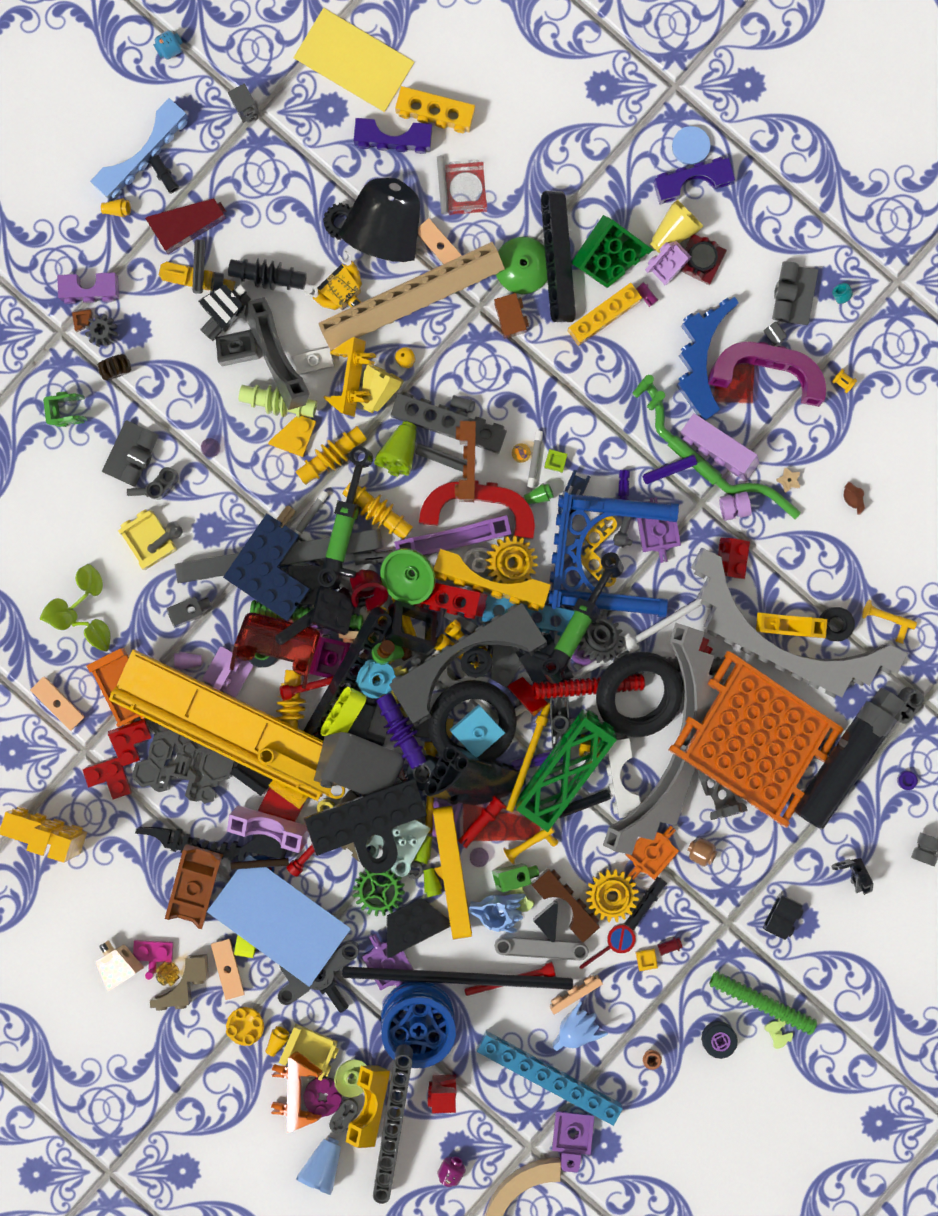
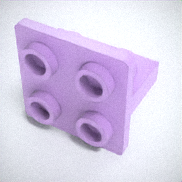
M220 647L203 680L213 685V688L237 697L254 665L230 650Z

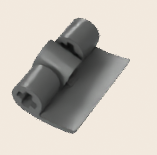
M789 261L782 262L779 282H777L774 290L773 320L800 325L809 324L818 269L799 267V264Z
M126 420L102 472L136 487L143 469H146L151 461V452L159 435Z

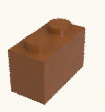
M514 293L494 299L504 339L526 333V327H529L527 316L522 315L521 309L524 306L521 297L517 298V294Z

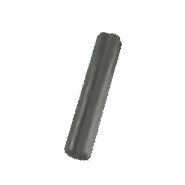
M202 239L195 240L192 290L195 294L203 293L205 241Z
M418 444L415 450V454L461 472H463V465H467V461L423 444Z

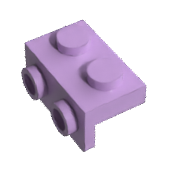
M677 241L666 242L659 249L661 251L659 255L652 257L648 262L649 266L645 269L647 273L653 272L664 285H667L691 259V256Z

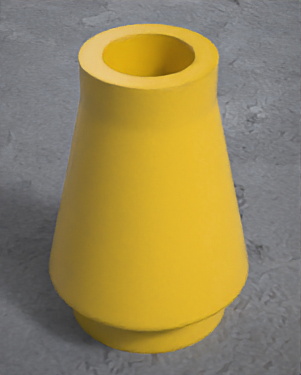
M124 198L102 202L101 212L102 214L125 218L130 215L131 205L129 200Z
M276 1026L271 1032L265 1052L275 1057L277 1052L289 1040L288 1036L290 1033L285 1028Z

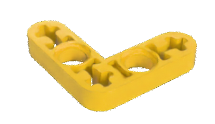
M612 516L600 520L587 533L585 540L593 548L590 550L587 547L584 550L585 555L581 554L582 566L598 582L602 575L600 574L598 577L596 573L601 571L603 567L601 565V558L594 550L616 529L617 521ZM604 520H612L611 526L613 528H607L604 531L606 535L603 536L602 532L596 529V527L599 526L601 529L605 525ZM592 532L598 533L600 536L599 542H590L589 535ZM596 559L600 565L597 570L589 568L590 560ZM611 578L612 582H607L605 587L614 585L616 578Z

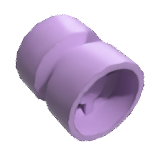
M747 492L736 493L734 497L731 495L719 497L720 510L724 521L735 519L737 515L740 518L751 516V504Z

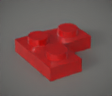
M145 719L108 731V736L122 767L140 761V755L135 744L151 739L152 736Z
M118 758L82 769L88 788L107 782L112 800L132 793L124 767L121 766Z

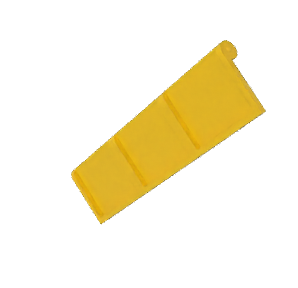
M135 649L132 650L118 684L111 692L109 701L309 798L318 801L323 796L322 793L261 764L258 760V752L263 748H270L316 770L323 740ZM264 751L261 754L262 761L269 762L272 759L271 752Z

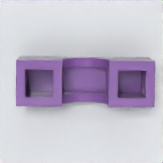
M96 273V282L89 289L81 287L80 277L77 274L57 275L58 298L64 301L65 304H75L76 301L95 303V300L109 303L114 302V299H119V279L116 273Z

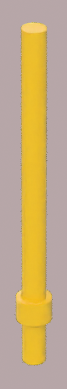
M550 703L542 709L540 716H537L535 722L537 725L506 808L509 812L513 813L541 733L549 720L547 717L550 711Z

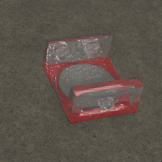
M469 160L468 163L460 164L459 161L449 162V165H445L449 215L487 212L484 162Z

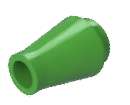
M543 483L525 494L524 497L528 505L550 501L551 498H554L549 483L545 485Z

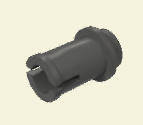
M453 395L450 407L465 410L466 413H472L476 402L472 401L471 398L468 400Z

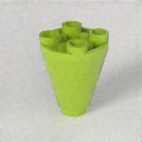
M406 421L399 425L377 453L374 464L388 469V473L392 476L398 477L399 474L409 476L413 464L417 427Z

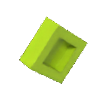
M549 449L544 468L563 473L568 454Z

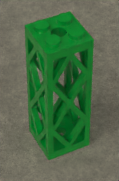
M582 709L521 791L516 803V811L548 832L616 742L617 738L613 730L614 727L605 721H600L598 715L593 711L588 710L587 712L585 709ZM588 731L591 732L589 735L576 739L578 735ZM591 739L590 753L570 761L571 747ZM563 756V764L555 767V765ZM586 760L583 765L569 770L570 766ZM562 770V774L545 780L548 775ZM575 774L568 784V776ZM561 780V790L559 793L540 800L542 787ZM534 795V802H531L530 799ZM556 800L554 804L549 807H546L544 809H541L539 807L541 805Z

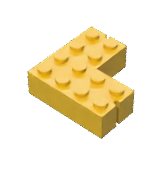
M22 807L13 808L5 812L0 827V835L27 843L26 851L44 856L49 844L51 846L47 858L63 863L81 853L87 832L82 831L83 827L77 825L70 827L64 825L65 822L62 820L54 819L52 821L46 819L47 816L41 813L33 815L28 813V809Z

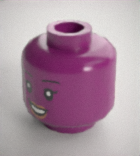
M447 1157L443 1160L437 1175L440 1183L444 1186L452 1187L460 1183L466 1169L460 1158Z

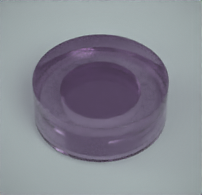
M207 438L201 443V452L206 457L213 458L220 453L221 448L217 440Z
M481 847L474 848L470 853L472 865L483 867L487 864L489 860L488 852Z

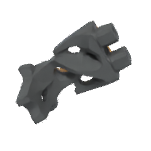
M698 770L705 795L711 796L714 801L715 811L710 813L711 820L748 811L745 804L736 801L731 791ZM708 780H712L714 782V786L712 788L708 787ZM720 790L726 791L724 799L718 797Z

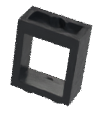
M398 600L388 607L387 613L391 616L392 623L385 634V640L393 642L394 645L424 654L435 648L437 644L436 630L438 627L437 612ZM402 615L426 622L425 639L401 632Z

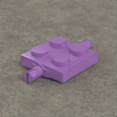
M657 497L649 499L650 502L658 503ZM637 518L642 552H659L660 563L668 562L666 550L681 546L677 522Z
M376 933L369 937L374 948L362 955L368 968L414 970L404 951L387 959V942L381 943ZM375 980L380 991L388 986L396 985L397 987L403 983L402 981Z

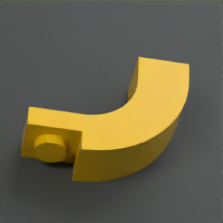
M757 613V632L826 638L827 619Z

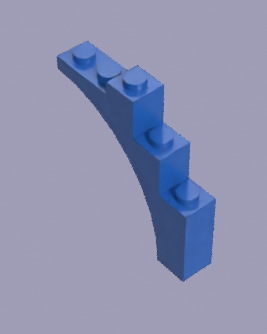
M728 297L719 303L720 307L714 311L712 308L703 314L705 318H702L700 313L696 315L691 313L683 319L684 323L681 326L693 343V345L688 343L681 348L682 353L679 355L691 374L689 375L687 372L678 379L680 382L676 386L696 415L705 421L720 411L708 384L706 368L708 349L718 324L739 304L735 297L731 300Z

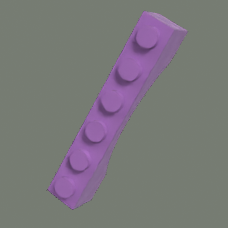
M506 515L455 529L395 541L394 543L396 550L403 548L412 549L425 556L438 553L440 549L447 551L510 536L511 530Z

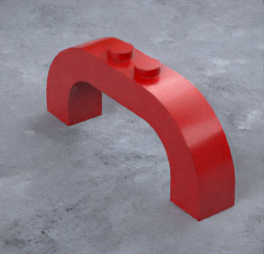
M475 480L474 500L502 504L508 507L515 517L514 536L533 539L535 529L534 516L525 499L510 489L498 487V483L487 482L486 485L479 484V481ZM459 482L443 484L429 494L422 505L419 524L438 526L443 506L450 500L459 499L455 498V484H459Z

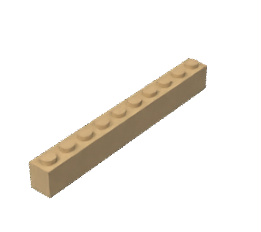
M490 242L318 324L330 350H333L352 337L360 338L369 332L376 331L386 324L393 323L401 317L410 315L412 312L427 307L431 303L444 299L474 283H479L491 275H496L505 268L493 242Z

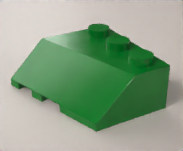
M603 215L571 263L589 277L608 288L622 277L626 270L632 265L639 263L640 259L646 254H650L653 249L614 220Z

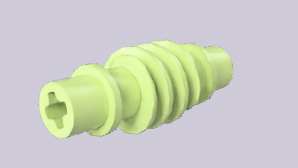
M242 385L239 391V402L251 404L253 408L256 405L265 407L267 414H271L273 411L275 416L280 413L281 417H286L289 412L296 414L299 418L301 415L314 418L316 413L317 401L311 399L307 400L305 406L288 410L277 386L274 392H272L271 385L268 386L267 390L260 389L259 385L254 387Z

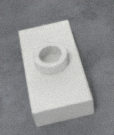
M330 348L294 355L293 361L296 372L301 375L334 367Z

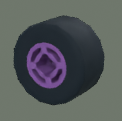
M711 1022L702 1032V1045L707 1053L714 1058H727L737 1048V1035L732 1027L725 1022Z

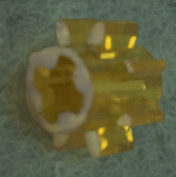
M164 961L155 970L157 972L156 979L163 986L169 984L171 987L180 978L178 976L179 968L172 962L167 964Z

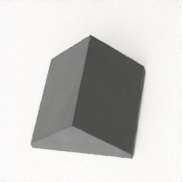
M251 330L216 338L217 360L222 367L259 359L255 337Z

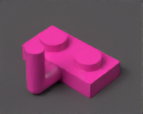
M134 941L133 955L138 961H149L148 972L145 974L146 979L150 980L156 974L157 962H172L173 942Z

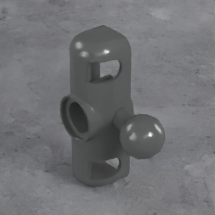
M564 695L560 698L558 696L556 698L551 696L552 749L556 746L558 738L564 735L576 719H569L568 697H564ZM563 698L567 699V706H564ZM562 718L565 720V723L562 726H557L554 724L556 719ZM554 736H555V742H556V744H553V737H554Z

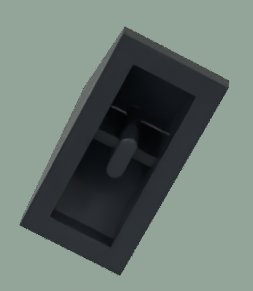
M557 901L550 903L533 918L535 924L551 942H555Z

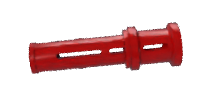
M494 795L490 804L486 808L481 809L482 814L458 839L460 844L464 842L463 846L465 848H468L490 821L496 820V816L502 809L507 808L504 802Z

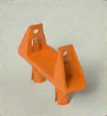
M295 1052L288 1057V1067L274 1064L272 1070L276 1071L272 1074V1077L287 1078L288 1080L287 1104L273 1102L271 1108H274L271 1114L287 1116V1133L312 1124L322 1117V1115L301 1110L300 1077H319L323 1074V1071L302 1054Z

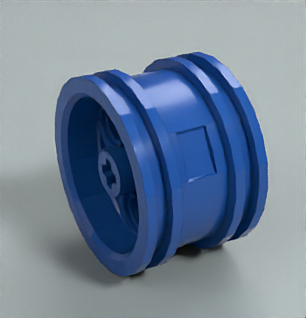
M409 981L397 986L388 994L381 1010V1037L384 1048L389 1056L394 1059L396 1048L399 1045L406 1044L413 1049L411 1068H426L439 1063L449 1054L456 1037L454 1009L450 998L439 986L430 982ZM423 1004L425 1006L422 1008H417L415 1005ZM400 1010H404L400 1015L397 1014ZM440 1012L442 1016L437 1019L435 1013ZM398 1029L405 1031L403 1034L396 1033ZM432 1032L438 1033L436 1037L429 1036Z

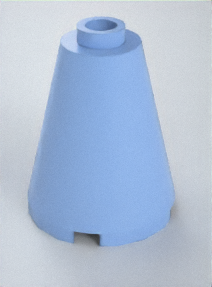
M328 1137V1140L323 1139L297 1175V1181L331 1195L341 1146L338 1145L339 1141Z

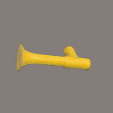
M868 600L863 608V619L867 616H877L901 625L895 640L896 642L904 644L908 628L913 630L916 628V621L879 610L871 604V600Z
M553 827L548 832L543 829L515 848L507 849L504 847V853L514 865L515 859L520 853L543 839H546L551 846L555 847L558 844V840L551 835L555 830Z

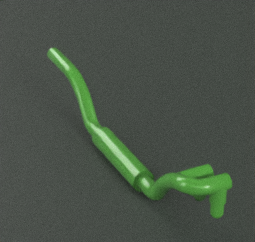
M648 374L637 385L632 394L635 398H638L645 391L652 398L647 408L649 410H654L655 408L656 432L668 443L667 446L682 459L695 455L698 463L693 468L712 485L716 484L724 492L733 495L741 492L761 493L772 499L792 518L796 519L801 512L771 487L759 483L729 484L721 477L722 474L679 436H674L665 428L663 405L665 393L656 389L653 384L654 377Z

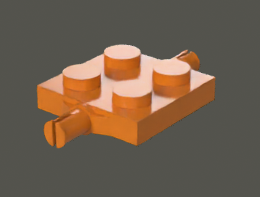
M669 826L663 834L657 832L654 840L639 837L632 855L625 854L635 866L628 874L633 880L640 872L648 874L655 880L679 852L669 840L676 831L672 826Z

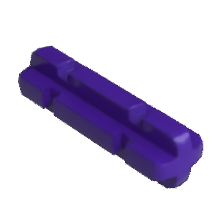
M622 469L619 471L618 496L620 498L618 499L629 500L627 496H629L628 478H630V471Z

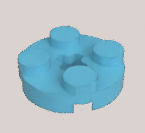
M370 659L359 670L356 684L367 697L380 698L379 696L386 695L392 691L389 684L392 683L396 676L389 663L380 665L373 659ZM379 675L381 679L373 683V677Z

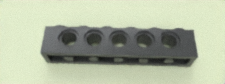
M406 392L397 394L390 414L392 418L410 422L415 426L456 439V426H460V421H476L475 446L498 454L500 453L507 433L503 425L493 423V425L487 424L486 420L480 417H475V419L469 418L465 412L457 410V413L449 411L450 408L445 405L439 404L438 407L431 405L432 402L421 398L420 401L413 399L414 395ZM416 405L419 408L418 412L410 414L408 412L409 406ZM429 411H434L437 417L435 420L430 421L426 418V414ZM447 417H451L455 420L453 426L447 427L444 424V420ZM482 430H489L491 437L483 439L480 436Z

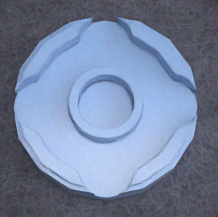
M684 127L673 138V154L679 162L685 165L698 164L705 160L709 153V137L699 127Z

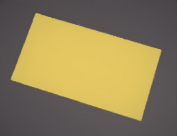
M325 8L320 12L293 57L383 112L386 111L414 64V61Z

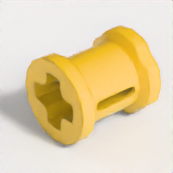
M843 368L832 380V383H837L845 390L846 394L857 382V379L847 375Z

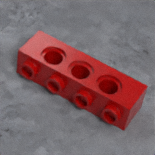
M435 583L430 599L414 604V606L423 608V605L426 604L430 605L429 609L440 612L441 608L447 609L446 613L458 616V612L464 613V617L475 619L476 616L483 617L487 594ZM448 595V602L444 603V597ZM463 599H466V605L462 608L461 602Z

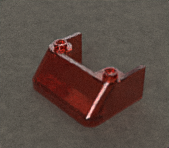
M248 613L244 617L234 644L229 670H234L237 659L243 661L252 660L255 654L258 653L293 662V671L299 675H304L302 688L306 689L320 632L315 628L307 627L285 644L279 645L276 642L275 636L293 622L258 613Z

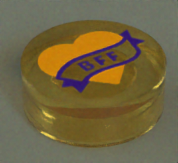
M520 443L513 447L512 458L516 462L524 463L529 460L531 451L526 444Z

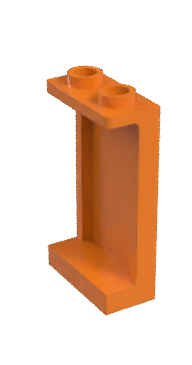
M120 648L86 665L89 672L93 673L117 721V727L134 723L133 720L139 717L141 720L145 719L109 701L111 692L117 686L129 659L124 648Z

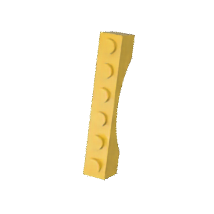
M440 549L434 566L436 579L442 581L448 579L454 581V584L457 586L465 587L466 585L472 587L473 591L480 593L485 591L491 593L490 596L502 599L503 597L509 599V602L512 604L520 605L521 603L528 605L527 608L534 611L543 610L551 586L535 579L514 584H502L487 580L473 572L458 554Z

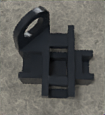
M861 858L847 859L834 863L831 866L832 870L850 867L852 871L851 884H854L856 893L863 892L865 895L873 891L874 883Z

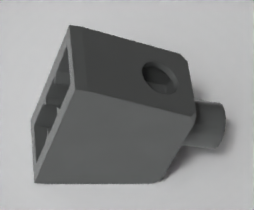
M196 597L168 607L167 613L173 627L177 628L202 617V611L210 609L212 606L208 597L197 601ZM192 606L195 608V612L189 613L187 608Z

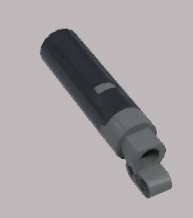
M905 687L896 696L880 688L871 702L866 701L804 791L805 794L800 799L794 812L818 829H824L896 722L907 724L913 719L924 702L922 692Z

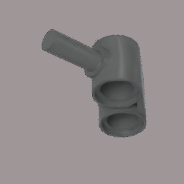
M165 467L161 469L159 475L146 488L127 489V496L146 495V497L154 500H161L178 482L179 475L174 469ZM172 472L173 479L168 482L165 481V474ZM155 486L160 487V493L157 496L152 494V489Z

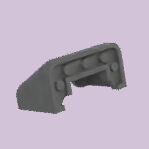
M340 732L324 737L314 781L321 783L320 785L325 788L339 785L362 795H368L394 785L404 765L405 758L403 759L400 753L350 733Z

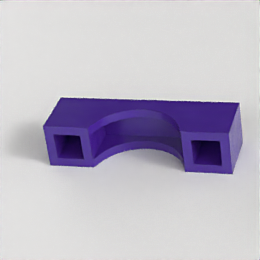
M355 118L354 145L360 149L377 147V150L387 151L388 148L396 149L397 152L413 150L418 154H426V152L431 151L432 124L412 123L409 130L404 134L389 136L379 130L375 119Z
M719 157L713 159L712 163L705 164V162L695 164L694 168H679L675 171L676 173L669 175L668 172L657 175L653 184L659 205L677 200L680 196L681 187L688 181L695 179L703 180L709 183L715 190L733 185L735 177L730 159Z

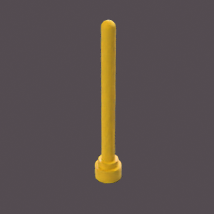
M432 741L424 742L426 754L435 757L438 751ZM426 795L427 816L425 825L431 828L428 833L431 834L433 832L434 797Z

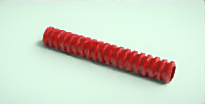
M642 674L628 676L619 685L617 693L620 691L626 692L627 690L630 692L632 689L634 691L638 689L642 691L645 687L644 676ZM596 677L592 679L586 678V680L581 678L580 681L579 679L574 681L569 679V681L563 680V682L555 684L548 681L545 683L540 682L539 684L534 682L532 692L536 700L539 697L541 699H545V697L549 699L551 696L553 698L557 696L560 698L563 695L564 697L569 695L572 697L574 695L580 696V694L583 696L586 693L588 695L592 693L595 695L601 677L597 679Z

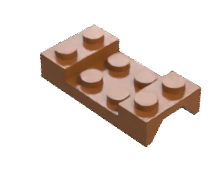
M460 421V426H456V440H460V445H467L463 447V459H467V465H463V478H467V480H459V484H455V498H459V502H474L476 421Z
M188 844L185 845L165 919L180 918L193 922L198 929L203 928L223 854Z

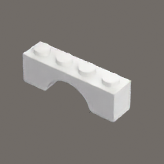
M628 737L617 739L604 756L608 757L609 764L606 765L607 776H611L612 783L609 784L610 794L615 797V802L612 803L613 812L619 818L626 817L640 805L639 795L626 790L620 779L622 766L627 760L632 758L630 739Z

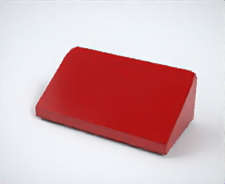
M524 677L507 686L509 691L533 716L548 705L544 699L539 697L536 700L534 698L532 686Z

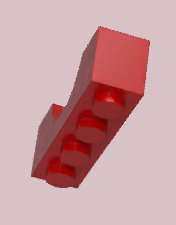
M456 1074L433 1075L432 1081H429L428 1107H432V1113H456Z

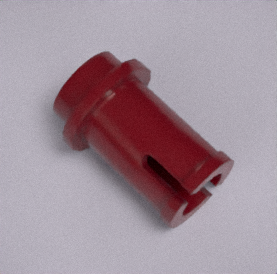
M675 936L672 940L657 944L661 956L676 950L679 952L683 948L680 938H675Z

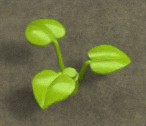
M86 564L78 569L75 576L78 587L86 591L85 594L69 608L67 602L63 599L55 598L51 600L43 609L40 620L47 622L58 630H66L71 625L73 627L85 625L87 626L84 629L86 640L95 648L107 652L110 647L111 637L108 626L99 619H94L91 623L76 622L78 615L73 610L89 593L93 596H98L103 588L99 572L92 565Z

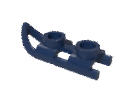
M573 470L564 491L568 492L570 486H572L573 490L570 494H576L578 490H581L579 495H583L591 477L587 475V478L583 479L576 476L577 470ZM558 506V514H561V507Z

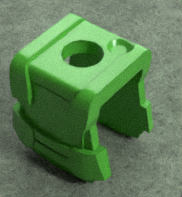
M57 392L56 396L45 397L43 401L46 423L57 427H67L68 424L73 423L74 425L85 423L87 417L84 416L60 418L58 403L80 401L85 399V396L76 393Z

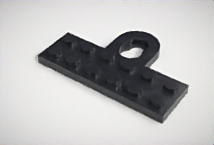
M412 778L304 817V821L316 856L353 843L361 865L369 872L383 873L393 867L398 855L391 828L427 816L416 781ZM372 835L381 836L383 839V854L377 859L366 849V841Z

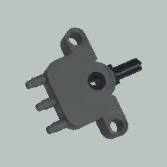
M349 940L339 946L322 969V976L318 975L310 987L279 965L289 981L278 993L279 1002L283 1005L292 1004L309 992L311 988L319 990L322 994L326 992L340 1013L344 1012L349 1005L335 987L337 981L334 975L335 972L358 956V943ZM352 946L356 952L353 955H349L346 953L345 948ZM285 990L290 991L292 998H284L282 992Z

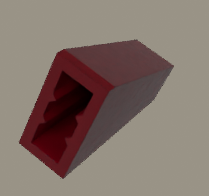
M213 198L154 214L145 219L167 254H170L226 219L224 213L227 211L221 202L217 203Z

